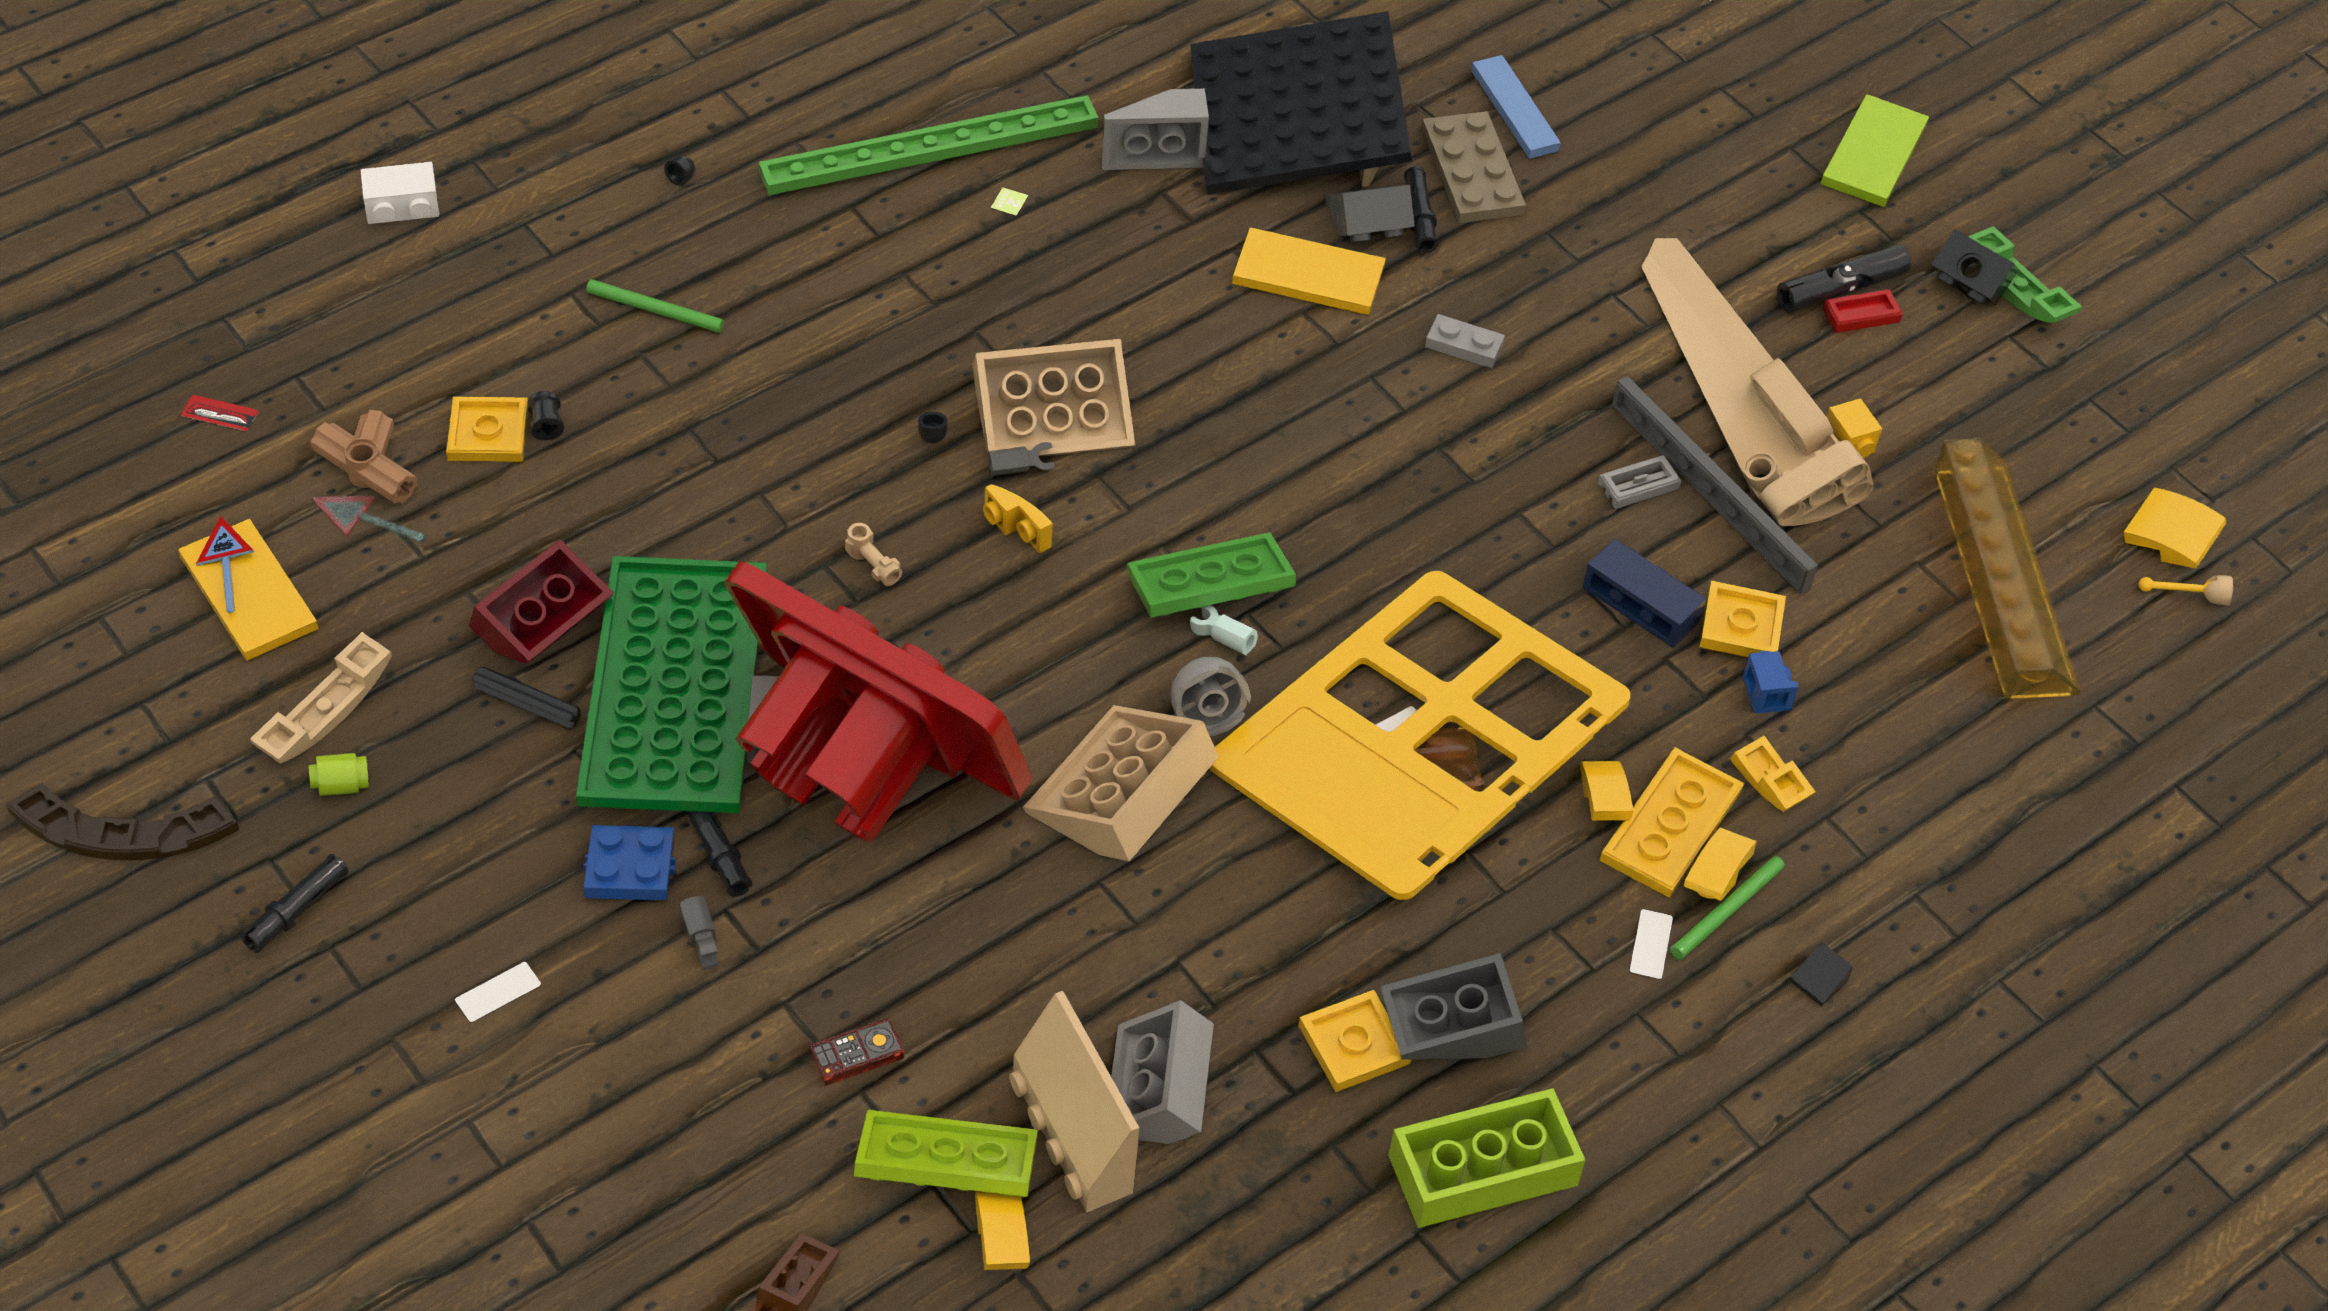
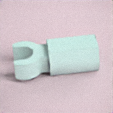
M1211 605L1202 608V618L1206 620H1200L1193 616L1190 618V627L1193 633L1201 636L1211 635L1213 640L1239 653L1247 655L1256 645L1258 634L1255 629L1224 614L1222 616L1218 615L1217 610Z

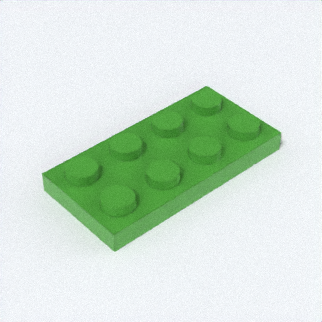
M1270 532L1127 563V575L1151 618L1167 616L1193 608H1204L1208 605L1230 600H1241L1245 597L1267 592H1277L1281 589L1296 586V574Z

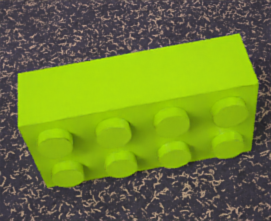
M1554 1088L1394 1129L1388 1154L1418 1228L1578 1186L1585 1164L1584 1155Z

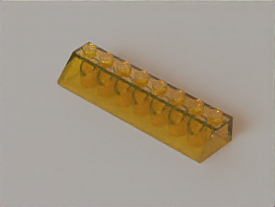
M1980 438L1944 440L1934 470L2005 699L2079 695L2081 689L2006 461Z

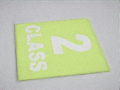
M1002 188L991 208L1017 216L1028 195Z

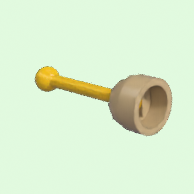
M2226 575L2212 576L2204 585L2153 581L2149 577L2141 578L2138 584L2139 588L2144 592L2152 589L2204 592L2207 600L2217 605L2229 606L2233 593V578Z

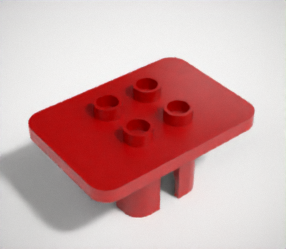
M739 561L724 581L725 587L762 650L773 661L784 668L735 738L740 748L748 753L751 752L754 746L760 749L752 760L751 765L774 788L804 806L820 784L846 803L834 821L835 824L867 842L875 840L925 765L949 777H955L960 770L1006 797L1014 800L1020 799L1033 780V777L1006 716L987 698L944 674V667L933 656L909 643H905L901 649L879 637V632L874 625L857 612L845 606H838L833 611L749 563Z

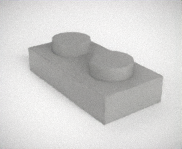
M1437 314L1426 338L1425 347L1493 369L1502 349L1505 335Z

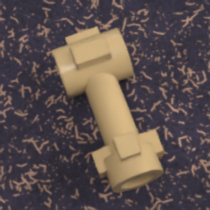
M864 523L851 525L847 529L845 550L854 559H866L874 567L871 576L877 582L881 580L885 586L895 584L902 576L900 562L895 557L889 559L888 556L884 557L872 544L873 532L869 526Z

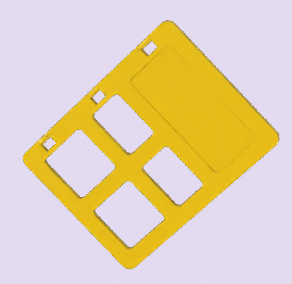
M1431 571L1416 581L1216 745L1215 749L1219 757L1209 769L1393 898L1407 900L1418 894L1446 865L1453 863L1515 808L1516 803L1529 792L1532 793L1567 762L1603 726L1611 723L1630 704V691L1625 685L1448 574L1441 571ZM1435 602L1445 604L1500 639L1450 682L1440 680L1385 644ZM1522 658L1532 659L1590 696L1588 700L1542 740L1531 739L1473 701ZM1366 664L1425 702V704L1396 729L1387 732L1329 695L1327 691L1358 665ZM1591 713L1598 719L1589 727L1580 723L1583 718ZM1448 722H1455L1516 763L1484 791L1477 792L1414 750ZM1512 781L1521 786L1510 796L1502 791ZM1431 852H1434L1440 858L1430 867H1427L1421 861Z

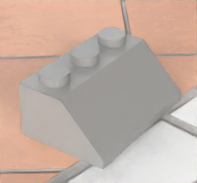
M1181 1000L1118 1025L1111 1077L1140 1127L1138 1138L1140 1141L1171 1144L1201 1133L1214 1023Z

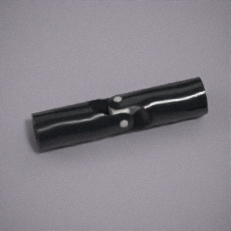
M1896 244L1854 258L1852 261L1839 263L1779 283L1777 286L1779 304L1785 312L1790 313L1823 302L1826 299L1847 294L1855 289L1868 287L1909 273L1911 269L1910 254L1902 244Z

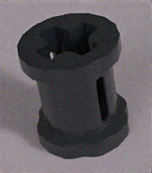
M539 391L532 394L530 399L527 400L528 411L533 415V420L530 424L531 434L535 438L545 441L558 438L564 431V422L558 414V410L561 407L560 397L556 393L549 391Z

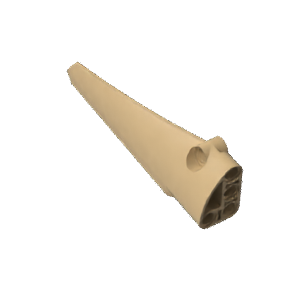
M1655 238L1649 254L1641 266L1746 479L1750 493L1761 500L1780 526H1797L1821 521L1837 515L1867 498L1873 490L1870 467L1851 442L1847 440L1838 441L1834 436L1829 420L1782 360L1779 358L1773 360L1677 238ZM1758 475H1766L1765 477L1757 478Z

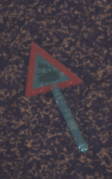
M376 496L311 497L346 537L359 520L362 519L418 541L425 539V536L421 533L365 513L376 499Z

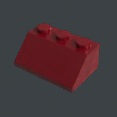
M559 539L476 604L469 627L496 654L529 664L609 600L614 592Z

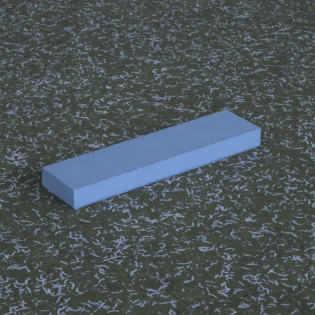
M1503 55L1472 62L1471 72L1527 157L1531 159L1558 152L1561 142Z

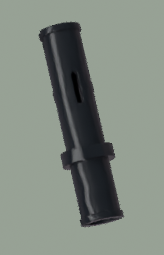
M1413 166L1404 172L1406 185H1410L1415 227L1410 228L1415 234L1416 249L1418 248V251L1421 253H1430L1438 247L1435 233L1437 218L1431 210L1426 172L1422 167Z
M686 811L709 854L708 863L711 869L719 873L728 894L732 897H738L749 891L748 887L753 885L752 880L748 877L740 862L741 853L736 845H731L715 813Z
M329 854L319 866L303 878L278 902L271 901L265 907L266 912L240 933L242 942L251 951L254 950L255 953L261 952L263 947L280 932L289 931L295 925L294 920L349 873L346 864L338 856L335 858L334 854Z

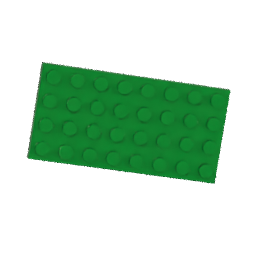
M613 556L608 587L614 594L605 603L576 792L577 806L740 813L747 752L740 748L735 738L749 718L753 675L756 674L759 643L724 585V581L738 562ZM746 562L767 573V563Z

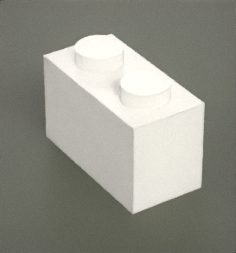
M432 162L361 169L363 199L368 224L439 217Z

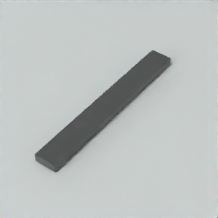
M1628 376L1618 380L1612 406L1661 455L1665 456L1668 462L1798 593L1802 594L1810 590L1818 564Z

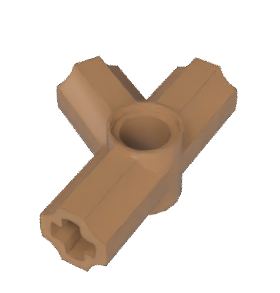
M369 410L368 413L361 415L354 436L335 423L328 424L324 422L316 429L314 437L310 441L312 450L347 472L353 485L360 488L370 487L394 504L406 502L412 496V492L417 485L415 475L385 456L394 429V422L392 418L387 417L382 411Z

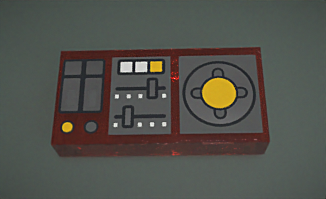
M889 1018L810 1044V1054L825 1086L904 1059V1049Z

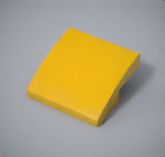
M2154 487L2125 529L2124 539L2127 544L2160 550L2161 562L2196 569L2226 525V518L2191 498Z

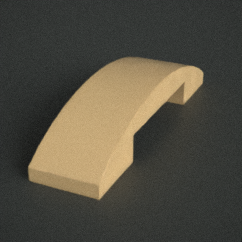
M361 632L334 658L337 668L286 717L277 712L250 738L251 743L280 764L305 752L337 727L363 700L392 657L391 651Z

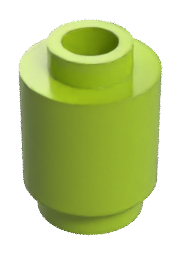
M356 753L316 756L317 764L309 765L310 789L319 788V796L359 793V789L369 788L366 756L356 757Z

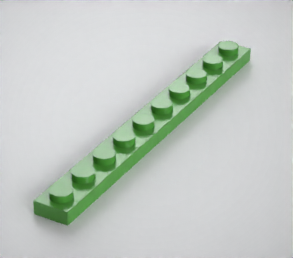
M1088 95L760 161L759 173L768 195L1094 129L1098 128L1099 117Z

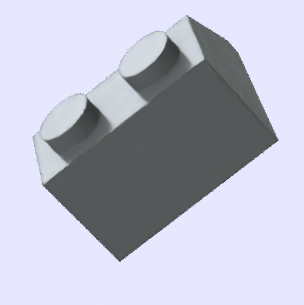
M1410 185L1387 186L1325 195L1326 203L1338 235H1350V242L1371 239L1370 233L1383 231L1384 237L1404 235V228L1415 227Z

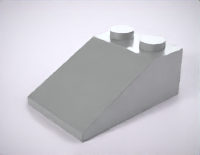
M1205 88L1170 89L1105 114L1102 170L1204 168L1203 158H1205L1209 121Z

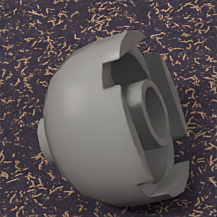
M1200 657L1188 662L1179 670L1172 682L1170 698L1175 716L1201 720L1204 722L1209 736H1216L1230 731L1242 721L1245 716L1243 710L1247 705V700L1250 704L1251 694L1244 676L1231 662L1218 657Z

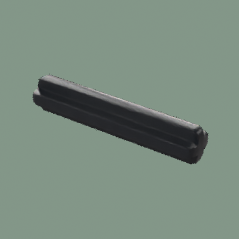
M484 666L479 667L473 676L474 688L565 727L574 728L581 718V709L578 706Z

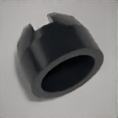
M684 155L674 156L664 165L666 177L675 185H684L694 176V161L686 158Z
M927 412L919 416L918 431L920 437L925 442L934 444L939 443L945 438L948 430V419L944 414Z

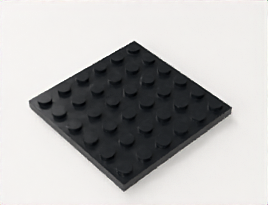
M1389 11L1190 44L1195 89L1205 88L1209 115L1205 158H1203L1207 195L1412 162Z

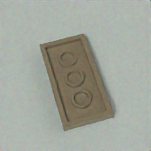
M1488 111L1423 119L1421 127L1458 223L1524 215L1525 201Z

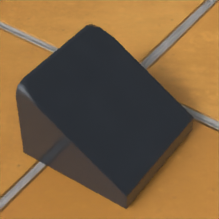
M1821 943L1795 972L1790 981L1819 1005L1823 1006L1848 982L1853 968L1851 964L1824 943Z

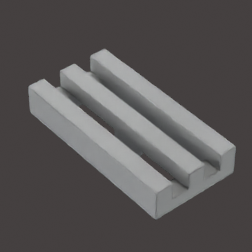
M1661 455L1601 474L1598 484L1601 488H1606L1605 495L1608 499H1613L1612 505L1615 509L1678 490L1681 479L1665 456ZM1663 469V471L1647 476V474ZM1633 478H1634V480H1632V481H1629V482H1626V483H1623V484H1620V485H1615V484H1617V483H1620V482H1623V481L1630 480V479H1633Z

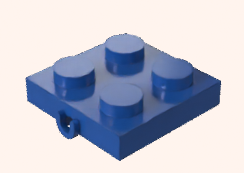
M592 825L588 855H585V864L583 865L584 872H586L584 881L585 898L667 900L670 874L675 875L676 859L672 857L674 827Z

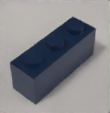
M1616 539L1612 540L1588 563L1582 588L1672 648L1700 623L1706 598L1701 596L1696 590L1678 581L1664 569L1657 567L1639 555L1634 549L1625 546Z

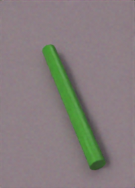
M590 279L587 284V293L717 333H721L724 327V319L593 279Z
M1773 856L1677 941L1670 948L1672 955L1678 960H1682L1782 871L1785 868L1783 860L1778 856Z

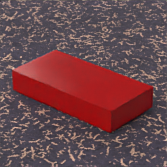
M1890 289L1826 299L1823 305V310L1835 333L1900 323L1903 316Z

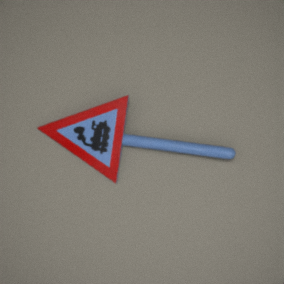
M220 516L196 565L199 566L222 560L226 610L228 613H233L235 609L230 558L253 553L254 550Z

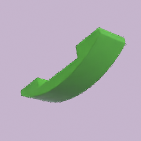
M1994 226L1968 236L2017 266L2019 271L2004 292L2003 297L2019 310L2035 319L2049 323H2055L2081 312L2082 306L2059 286L2049 290L2013 257L2015 245ZM1977 263V265L1979 266V268H1980V270H1981V269H1982V265H1981L1980 263Z

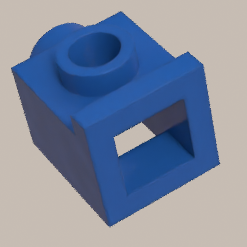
M1761 651L1749 654L1742 678L1754 714L1791 710L1799 686L1797 681H1792L1791 671L1788 666H1784L1780 652Z

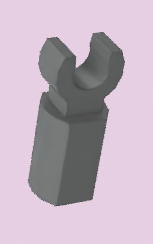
M1039 443L1032 450L1028 451L1025 446L988 451L991 476L1028 472L1030 466H1034L1041 471L1052 469L1055 467L1054 462L1043 463L1039 459L1040 451L1052 448V443Z
M695 896L683 900L679 903L680 914L690 945L697 948L702 969L705 970L719 966L716 956L718 950L715 943V927L705 897Z

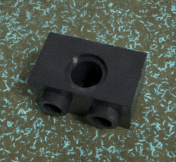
M1956 229L1953 230L1931 264L1939 272L1936 278L1953 288L1957 283L1967 288L1966 295L1981 305H1984L1986 301L1997 305L2019 271L2013 262ZM1980 263L1982 265L1979 275L1973 278L1965 277V270L1970 264Z

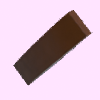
M800 1233L758 1287L757 1299L748 1311H808L838 1259L840 1250Z

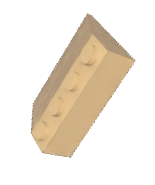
M1121 339L975 354L972 366L987 453L992 450L1023 446L1028 451L1043 442L1052 443V448L1041 450L1039 457L1135 447Z
M1113 705L1023 808L1028 815L1098 855L1130 861L1219 756L1206 726L1201 720Z
M1063 991L1055 993L1015 1052L1013 1073L1009 1074V1078L1017 1097L1024 1096L1029 1106L1027 1111L1034 1129L1042 1130L1047 1139L1046 1149L1054 1165L1060 1164L1066 1174L1064 1180L1070 1196L1073 1200L1079 1198L1087 1213L1133 1194L1140 1127Z

